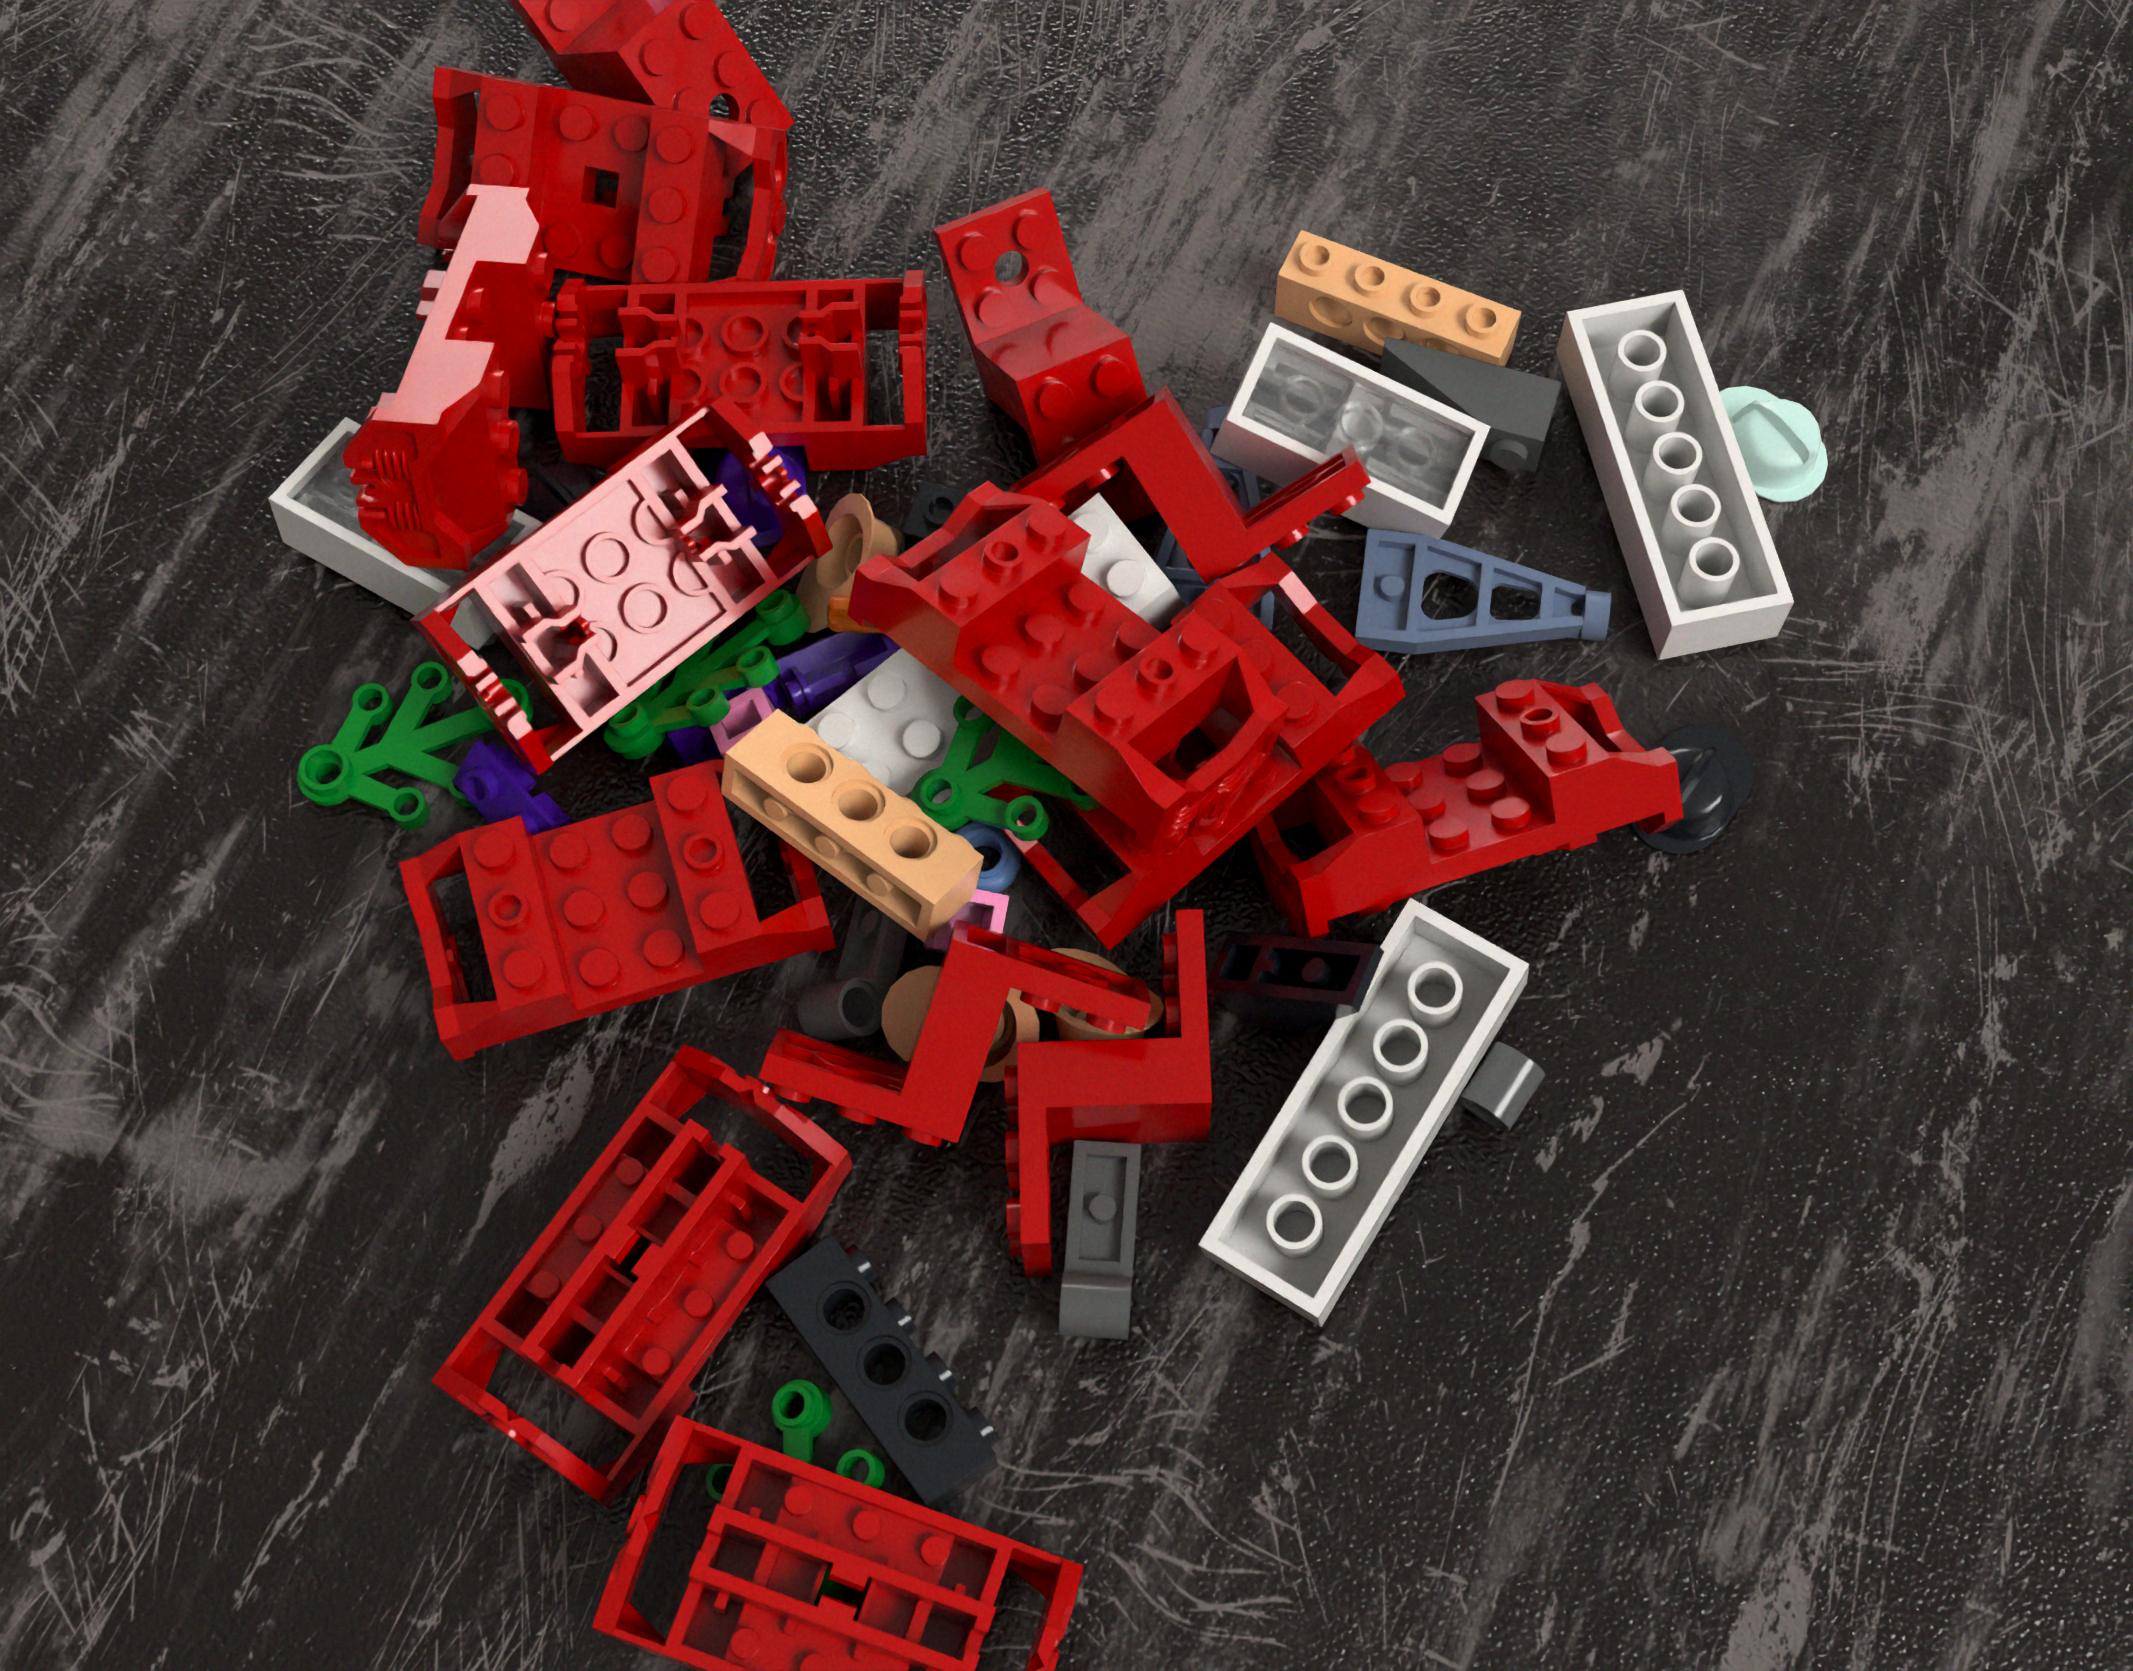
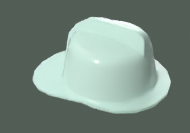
M1741 386L1726 388L1720 391L1755 493L1759 497L1777 503L1796 502L1811 495L1823 482L1828 466L1826 449L1821 441L1820 428L1812 413L1799 403L1779 399L1766 390Z

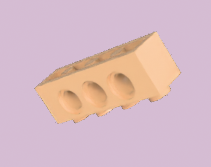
M1303 230L1300 231L1278 273L1274 315L1380 356L1383 353L1386 337H1391L1502 367L1506 366L1512 353L1522 313L1521 311Z
M778 708L725 753L721 786L722 795L924 943L974 896L984 859L983 855L974 850L973 846L964 837L949 832L924 814L911 799L899 796L871 776L862 764L855 760H849L825 743L812 728L805 724L797 723Z

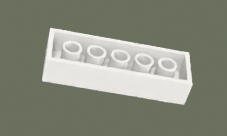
M1678 290L1568 311L1565 316L1556 353L1658 660L1777 637L1794 600L1684 291Z
M1099 493L1068 516L1070 520L1091 534L1081 569L1082 574L1159 632L1169 625V621L1187 607L1173 584ZM901 648L805 723V725L812 728L821 740L843 756L862 764L871 776L896 794L911 799L912 790L919 778L932 769L942 767L958 727V723L953 715V706L962 694ZM974 707L968 711L965 720H976L983 714V711L978 707ZM996 722L989 732L982 734L971 768L992 757L1003 729L999 723ZM945 789L939 792L932 802L935 804L944 802L950 797L952 789Z
M1412 898L1408 900L1380 946L1384 954L1360 1011L1335 1020L1198 1244L1206 1257L1320 1327L1324 1324L1527 984L1530 964Z

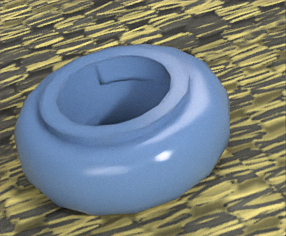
M973 822L962 826L954 833L964 837L973 848L989 846L996 849L1001 855L999 863L993 869L985 872L980 871L976 889L999 893L1015 881L1021 869L1022 855L998 827Z

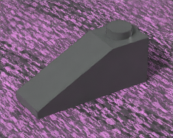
M1386 337L1379 374L1491 426L1478 458L1492 461L1495 465L1508 470L1523 469L1536 472L1562 382Z

